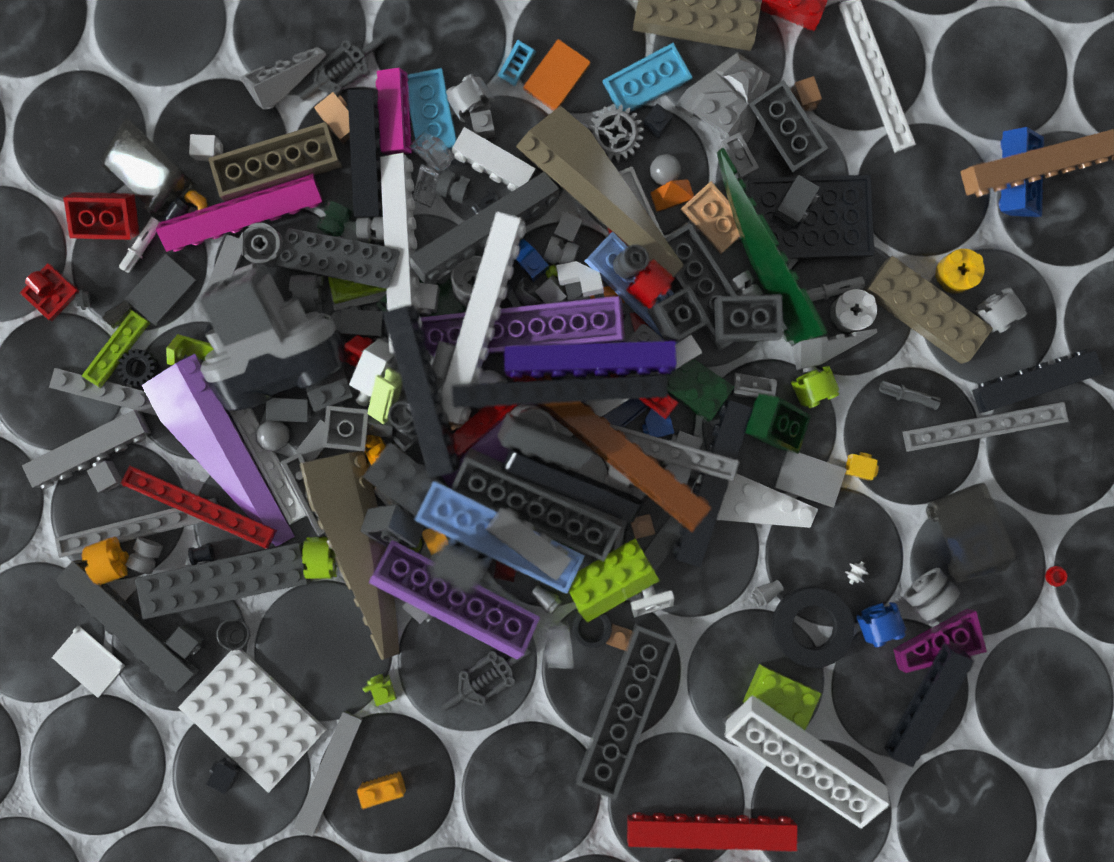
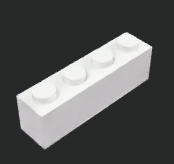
M465 127L452 147V153L455 154L454 157L463 163L467 161L472 164L474 170L480 173L486 172L493 181L497 183L503 182L508 185L507 188L511 191L530 181L535 173L536 168Z

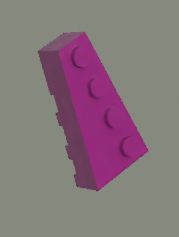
M965 609L895 647L893 650L898 669L907 673L930 667L944 643L966 651L969 656L987 652L977 612Z

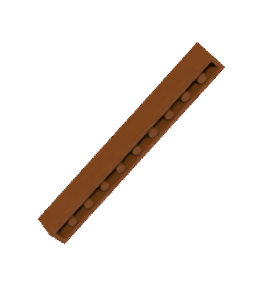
M547 375L543 380H557V379L554 378V377L551 378L550 376ZM578 401L537 404L579 440L584 441L590 449L691 532L709 513L711 508L704 498L694 495L692 489L687 484L678 482L671 471L661 468L655 458L645 455L638 444L629 442L622 431L613 429L609 421L602 416H597L593 408L587 403L583 404Z

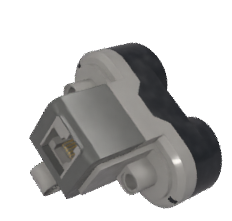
M252 263L234 270V276L213 283L200 298L201 305L214 328L206 333V337L214 350L205 356L200 370L224 409L231 411L245 410L259 406L272 399L278 392L292 387L310 388L333 375L348 359L349 355L344 350L345 345L331 316L318 312L305 314L298 299L284 302L272 276L264 265L258 267L257 264Z

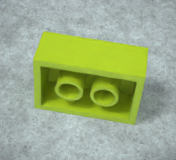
M759 664L743 702L745 703L753 695L805 731L821 693L816 689Z

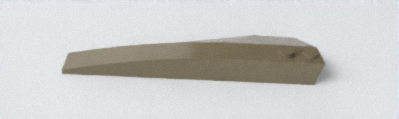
M365 451L351 452L301 463L300 466L310 507L318 515L319 521L317 522L320 528L324 529L328 537L327 543L329 548H332L336 554L335 561L348 589H352L355 598L353 600L356 606L360 607L364 615L362 619L372 632L370 636L381 660L398 655L399 641L394 596L369 583L387 548L360 531L368 509L378 508L373 484L362 477L369 469Z

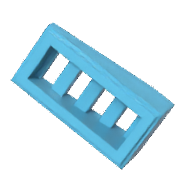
M517 40L498 76L516 86L536 51L520 40ZM521 49L528 54L527 57L518 53ZM515 56L523 60V64L514 60ZM512 63L519 67V71L511 68L510 64ZM508 70L516 76L513 79L509 75L505 74V72Z

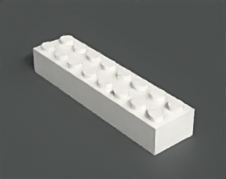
M753 695L726 721L725 737L859 828H863L889 806L888 787Z

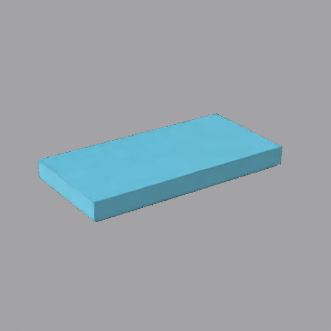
M671 43L603 79V84L617 109L622 105L624 112L627 108H630V112L692 80L693 77L675 44Z
M442 68L409 74V111L418 154L423 155L428 152L452 149L457 139L450 104L447 100L448 95L446 94L447 90Z

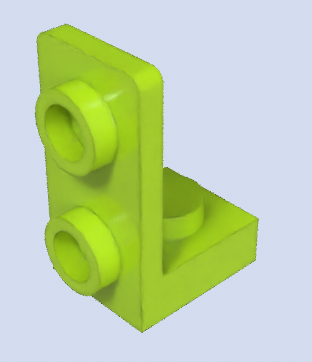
M177 334L166 348L167 364L174 365L180 359H183L185 355L191 356L193 354L198 356L199 359L205 360V356L214 349L210 343Z
M383 674L373 676L363 688L364 692L371 690L376 706L397 699L389 675L384 677Z

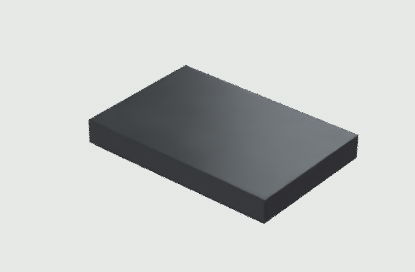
M165 254L125 300L152 324L158 326L198 281L169 255Z

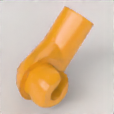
M188 191L185 194V201L196 205L197 210L207 207L206 198L198 192Z

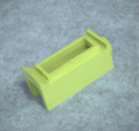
M390 367L386 369L385 377L379 374L376 376L367 413L383 424L389 421V409L398 402L402 388L401 375Z

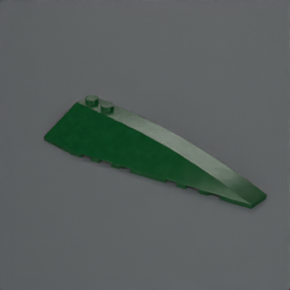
M724 147L717 152L721 175L731 211L750 263L765 295H781L784 340L790 344H797L800 341L826 334L827 331L805 288L801 289L797 285L799 278L796 272L788 269L789 260L782 250H777V247H779L777 239L763 215H757L754 199L746 196V185L740 177L736 178L737 170Z

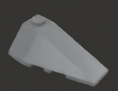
M316 47L294 55L292 61L280 60L276 62L275 67L265 69V66L240 78L256 104L262 109H270L276 106V103L281 101L326 56V53Z

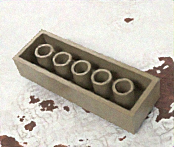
M638 0L633 31L751 51L755 42L761 2L751 0Z
M326 122L208 158L219 196L224 201L314 173V176L342 167L331 129Z
M893 255L885 260L864 289V291L874 296L875 302L960 364L969 362L993 330L990 325Z

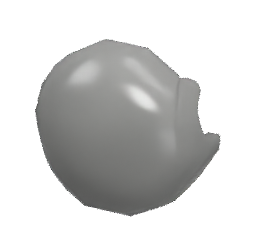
M659 155L650 166L651 177L660 185H664L671 180H677L681 175L680 162L672 155Z
M269 420L258 426L255 437L256 442L262 449L277 451L287 445L290 434L288 427L284 423Z

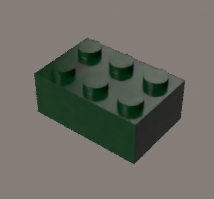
M695 359L667 375V394L707 422L713 419L734 388L733 385Z
M759 393L745 433L777 449L799 454L812 415L779 397Z

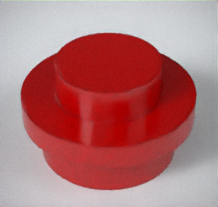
M1052 566L1046 571L1045 578L1051 586L1060 587L1067 581V573L1062 567Z

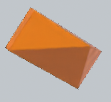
M671 180L650 192L656 212L688 202L694 197L689 180Z

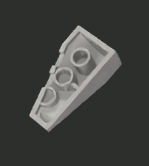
M877 329L853 332L848 334V336L839 334L829 338L821 337L800 341L792 346L796 370L803 369V373L815 371V367L876 334Z

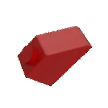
M355 336L344 346V350L349 355L346 362L357 368L364 349L373 344L374 341L366 336Z

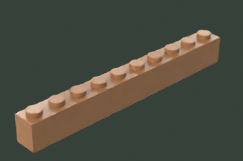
M1114 129L974 165L960 172L967 196L976 194L979 197L989 194L990 189L998 192L1007 189L1009 184L1013 188L1025 184L1024 180H1028V183L1042 179V175H1045V178H1050L1058 175V171L1061 170L1062 174L1076 170V166L1079 169L1092 166V162H1095L1096 165L1107 162L1109 157L1113 161Z

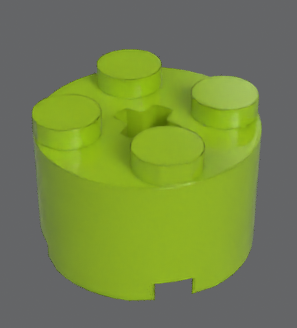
M830 366L823 367L824 371L819 373L817 369L796 378L797 382H791L801 406L812 408L819 405L820 400L824 398L829 400L839 396V386Z
M307 537L308 541H305L303 546V564L307 566V570H303L305 578L332 579L333 577H338V565H336L335 561L336 554L328 546V537Z

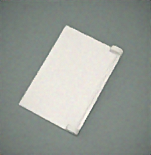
M80 626L73 630L72 635L52 657L98 698L125 667L121 661Z

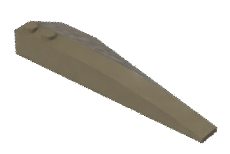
M559 106L529 130L517 144V149L541 171L545 172L549 178L607 228L613 231L628 246L632 244L643 246L649 254V261H652L654 258L673 277L683 268L684 265L591 131L562 106Z

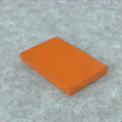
M558 39L523 86V90L554 111L561 106L591 65V62Z

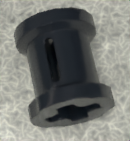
M208 543L204 547H190L188 549L190 563L197 565L198 562L214 561L215 551L213 545Z

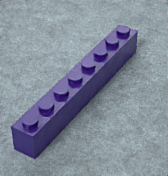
M675 341L505 346L506 377L511 379H522L523 376L540 379L544 378V375H553L554 378H563L565 375L585 377L587 374L604 377L610 373H616L617 376H627L629 373L649 375L650 372L668 375L675 372L677 366Z

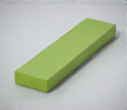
M131 310L82 374V377L101 389L120 364V358H124L123 354L128 353L150 322Z

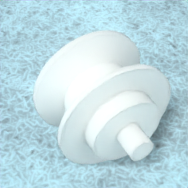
M861 561L860 564L855 563L854 565L850 563L851 571H845L848 574L847 577L851 579L850 584L853 585L854 582L859 583V581L864 583L862 579L863 574H869L866 572V568L863 567L864 562Z

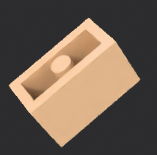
M332 92L314 108L343 144L350 139L349 111L346 108L348 104L341 95L337 97Z

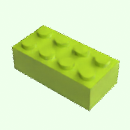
M633 539L610 552L604 561L598 559L579 570L568 591L579 613L589 622L660 580L636 539Z

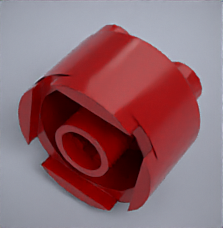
M653 258L652 261H649L646 268L635 276V283L631 282L626 291L644 307L651 309L657 302L656 298L660 294L664 295L669 290L674 277Z

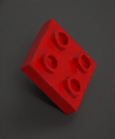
M48 263L41 271H35L26 278V286L20 292L49 321H53L75 298V294H79V290Z

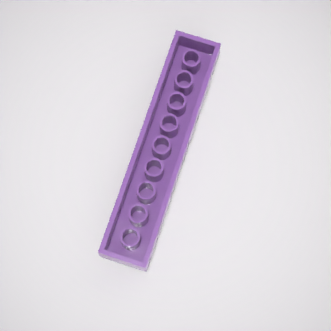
M618 296L501 309L500 317L498 320H495L493 326L495 328L494 337L492 340H489L487 348L489 349L488 355L505 353V346L597 344L625 341L622 299ZM466 313L420 317L422 321L420 329L424 331V343L430 355L435 356L439 341L456 346Z

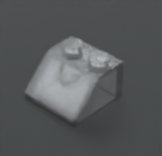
M568 621L545 623L544 629H540L541 642H546V650H543L544 663L548 662L549 668H574Z

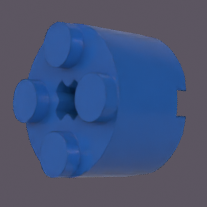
M889 602L890 606L885 607L883 603L876 604L862 610L861 617L857 615L859 626L867 643H873L874 647H881L886 644V641L897 640L906 636V627L896 603Z

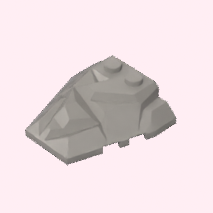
M737 52L689 87L677 102L675 108L690 118L694 114L726 135L725 139L740 132L747 144L753 135L757 117L749 103L766 92L770 74Z

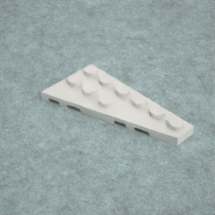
M698 474L695 483H699L701 478L700 474ZM736 474L735 481H729L717 520L810 528L818 509Z

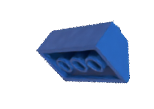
M1028 127L1003 131V139L1000 142L1002 158L1043 148L1044 137ZM1043 175L1041 176L1042 179L1028 183V180H1024L1025 184L1013 188L1009 184L1007 189L1001 190V198L999 199L1001 212L1009 216L1041 217Z

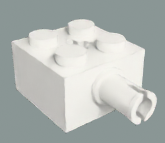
M378 339L364 349L349 384L360 391L356 402L361 406H368L376 376L379 374L385 377L386 369L388 367L395 369L397 365L395 356L390 354L389 344L381 339Z

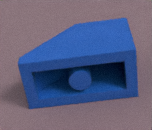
M522 239L518 244L520 247L519 255L514 260L530 280L535 282L546 273L549 265L536 249L525 239Z
M650 409L644 419V424L641 425L643 433L658 438L674 434L670 415L665 420Z

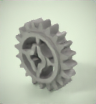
M612 104L611 111H608L604 106V114L597 111L598 119L591 118L594 126L590 125L588 129L593 132V136L610 160L616 157V161L619 162L620 156L627 160V153L634 156L633 148H640L636 141H643V137L638 135L643 133V128H638L642 121H635L637 113L629 115L630 108H627L624 112L622 105L616 110L614 104ZM615 118L612 124L605 125V127L602 126L607 120ZM622 120L630 125L632 132H627L622 127ZM617 129L619 134L613 137L612 133ZM599 134L604 135L609 140V147L601 142ZM629 140L627 145L616 149L620 142Z

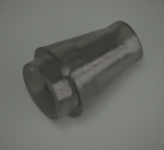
M124 300L122 303L106 311L102 319L115 329L121 325L134 308Z

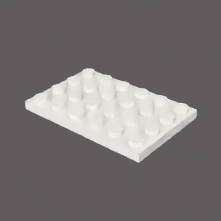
M242 649L230 651L178 707L268 793L327 730Z

